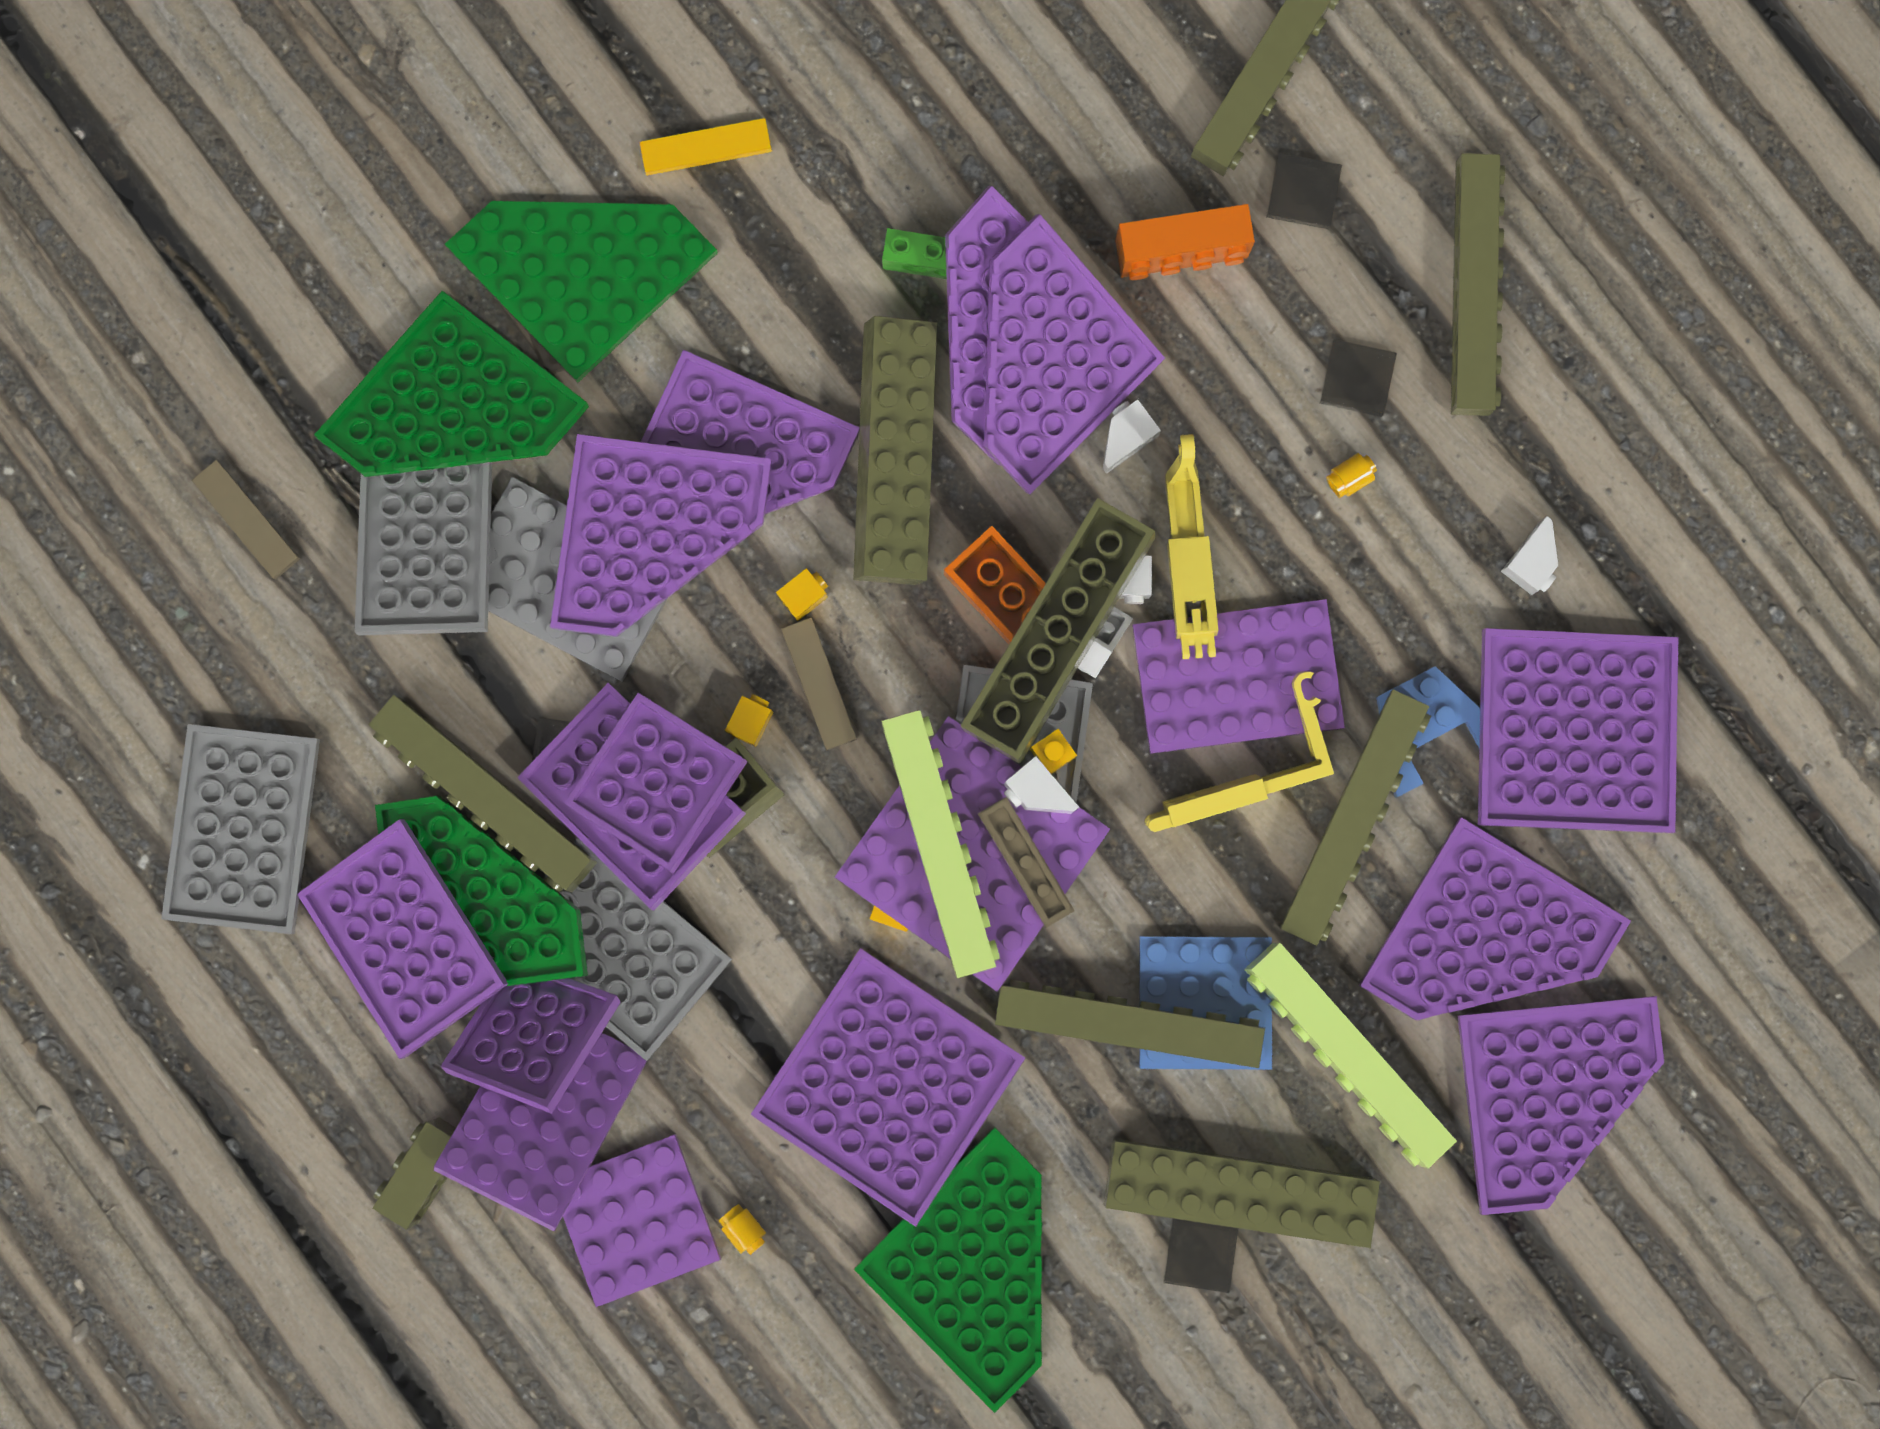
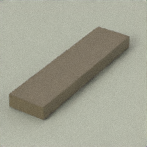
M215 460L191 480L273 579L276 580L300 560L298 555L218 460Z
M812 617L782 628V633L826 751L857 740Z
M1005 797L978 813V816L1045 928L1074 912L1075 910L1008 798Z

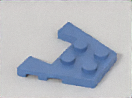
M1436 666L1393 688L1429 706L1427 714L1431 715V719L1424 733L1418 731L1413 741L1417 748L1463 723L1467 725L1476 744L1480 748V707ZM1391 690L1376 697L1379 714ZM1412 761L1410 763L1403 762L1399 770L1403 778L1397 791L1393 792V794L1397 798L1424 784Z

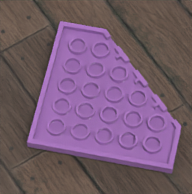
M988 186L945 234L952 422L997 465H1000L984 447L990 260L1028 221L993 186Z
M1036 214L990 260L984 447L1027 494H1031L1165 359L1161 352L1040 214Z
M683 350L641 442L772 459L765 514L834 489L859 435L860 427Z
M577 434L550 628L617 637L764 525L772 459Z
M1460 817L1358 986L1410 1018L1421 1020L1527 993L1588 980L1599 976L1631 920Z
M1657 996L1457 1015L1478 1204L1481 1215L1548 1209L1565 1184L1571 1181L1586 1162L1585 1159L1614 1127L1616 1120L1644 1089L1643 1086L1664 1064Z

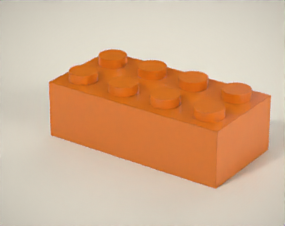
M1249 204L1120 223L1115 243L1121 278L1129 277L1130 280H1141L1147 278L1149 273L1161 272V275L1166 276L1179 273L1181 268L1193 267V270L1200 271L1211 268L1214 263L1225 262L1226 266L1241 264L1244 262V259L1248 258L1255 240Z
M993 526L988 528L944 569V576L1008 644L1011 643L1046 584Z

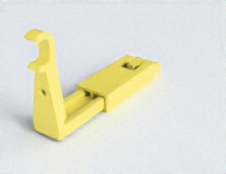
M1180 435L1179 455L1165 475L1171 539H1168L1167 549L1176 639L1181 641L1182 659L1190 658L1189 646H1194L1195 658H1203L1202 645H1207L1209 657H1216L1214 636H1217L1219 630L1209 536H1204L1199 476L1195 464L1194 435ZM1192 601L1196 603V601H1200L1202 622L1200 609H1192L1193 623H1188L1186 602Z
M1309 671L1297 673L1292 680V688L1310 756H1314L1315 761L1262 777L1253 774L1163 801L1164 810L1146 816V826L1153 832L1180 826L1266 800L1269 793L1333 775L1331 761L1313 707L1319 704L1321 700L1314 696L1311 699H1305L1301 688L1302 680L1305 678L1311 679L1314 673Z

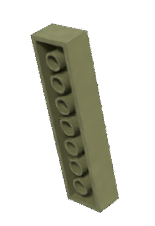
M874 316L864 323L853 580L917 585L927 581L937 322Z
M1096 499L961 724L963 731L1021 764L1154 542L1155 530L1103 500Z
M1113 1139L1104 1206L1114 1210L1371 1248L1380 1181L1371 1177Z

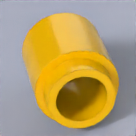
M1357 453L1331 469V474L1326 476V479L1338 498L1345 495L1349 497L1375 480L1373 473L1377 469L1368 455L1363 457Z
M740 1204L733 1207L718 1220L723 1226L722 1232L740 1254L747 1251L751 1255L765 1243L762 1237L766 1234V1231L747 1208L743 1209Z

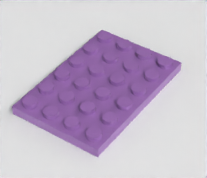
M1327 599L1217 613L1219 631L1217 636H1214L1216 657H1209L1207 645H1202L1203 658H1195L1194 646H1189L1190 658L1182 659L1181 641L1176 639L1174 619L1132 625L1150 754L1305 734L1292 688L1294 676L1301 671L1314 673L1311 679L1305 678L1302 680L1301 688L1305 699L1308 700L1314 696L1321 700L1319 704L1313 706L1321 732L1345 728ZM1188 617V623H1193L1192 617Z
M607 683L517 778L628 888L654 911L746 813L725 795L673 874L564 804L630 705L613 686Z
M404 819L396 821L297 894L399 1059L409 1056L508 985L500 969Z
M601 1033L552 1114L480 1086L434 1165V1171L555 1231L647 1061L628 1045Z

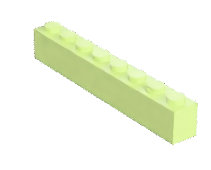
M918 710L882 721V727L956 978L995 968L994 960L1000 959L995 940L989 941L985 928L991 927L985 907L979 909L975 897L981 895L976 875L970 877L966 864L972 863L967 844L960 845L957 832L962 831L957 811L951 813L947 800L953 799L948 780L941 781L938 768L943 767L938 748L932 749L928 737L934 735L928 716L922 718L921 711Z
M1272 943L1244 969L1250 975L1247 978L1250 985L1258 993L1261 994L1264 991L1272 1000L1269 1005L1273 1011L1281 1018L1286 1016L1294 1025L1291 1028L1293 1033L1303 1043L1308 1041L1316 1049L1313 1055L1324 1067L1327 1068L1330 1065L1338 1074L1335 1079L1339 1085L1348 1093L1352 1090L1360 1099L1357 1102L1358 1106L1369 1117L1374 1115L1382 1123L1379 1127L1381 1132L1390 1141H1398L1404 1148L1401 1154L1414 1167L1419 1165L1429 1169L1457 1142L1281 943Z

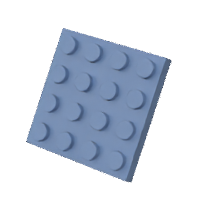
M1139 936V1007L1141 1001L1159 1003L1160 1010L1173 1012L1174 1006L1193 1009V1016L1206 1018V1012L1226 1014V1021L1239 1023L1240 1017L1260 1020L1259 1026L1266 1027L1259 1068L1139 1049V1068L1272 1070V1008L1269 1005L1272 1000L1264 991L1260 994L1247 981L1250 975L1244 970L1272 944V937Z

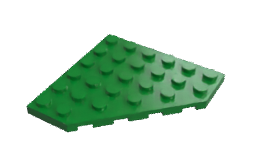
M491 201L445 243L448 250L577 383L718 254L717 249L673 204Z
M441 291L314 436L364 477L547 456L589 408V405L580 396L448 294Z
M441 796L375 805L378 834L399 819H404L505 977L508 982L507 986L588 976L580 909Z
M995 1127L955 1166L916 1227L902 1219L854 1267V1270L994 1413L1042 1366V1175Z

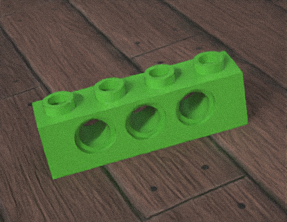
M887 228L882 257L883 269L947 279L945 237Z

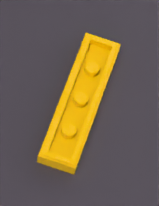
M765 118L640 142L646 176L772 152Z

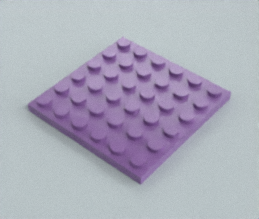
M1483 629L1478 825L1675 833L1678 637Z
M948 716L930 741L932 749L938 748L943 767L938 768L941 781L948 780L953 799L947 800L951 813L957 811L962 831L957 832L960 845L967 844L972 863L966 864L970 877L976 875L981 895L975 897L979 909L985 907L991 927L985 928L989 941L995 940L1000 959L994 960L995 968L972 975L997 992L1041 930L1043 923L985 828L978 813L1006 797L1004 792L1007 788L1004 783L1022 767L1004 754L963 731L961 724ZM899 785L835 878L951 959ZM1011 803L1064 894H1066L1110 828L1080 807L1072 814L1025 810L1021 805L1016 808Z
M860 948L750 1115L916 1227L1026 1058Z

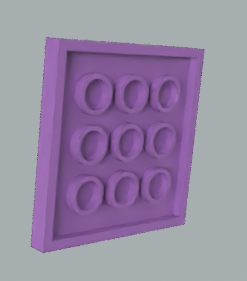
M637 693L564 804L674 874L747 761L645 696Z
M569 978L506 986L479 1006L441 1067L450 1075L552 1114L621 1002L617 995Z
M676 1134L590 1166L563 1215L596 1307L721 1260L718 1247Z

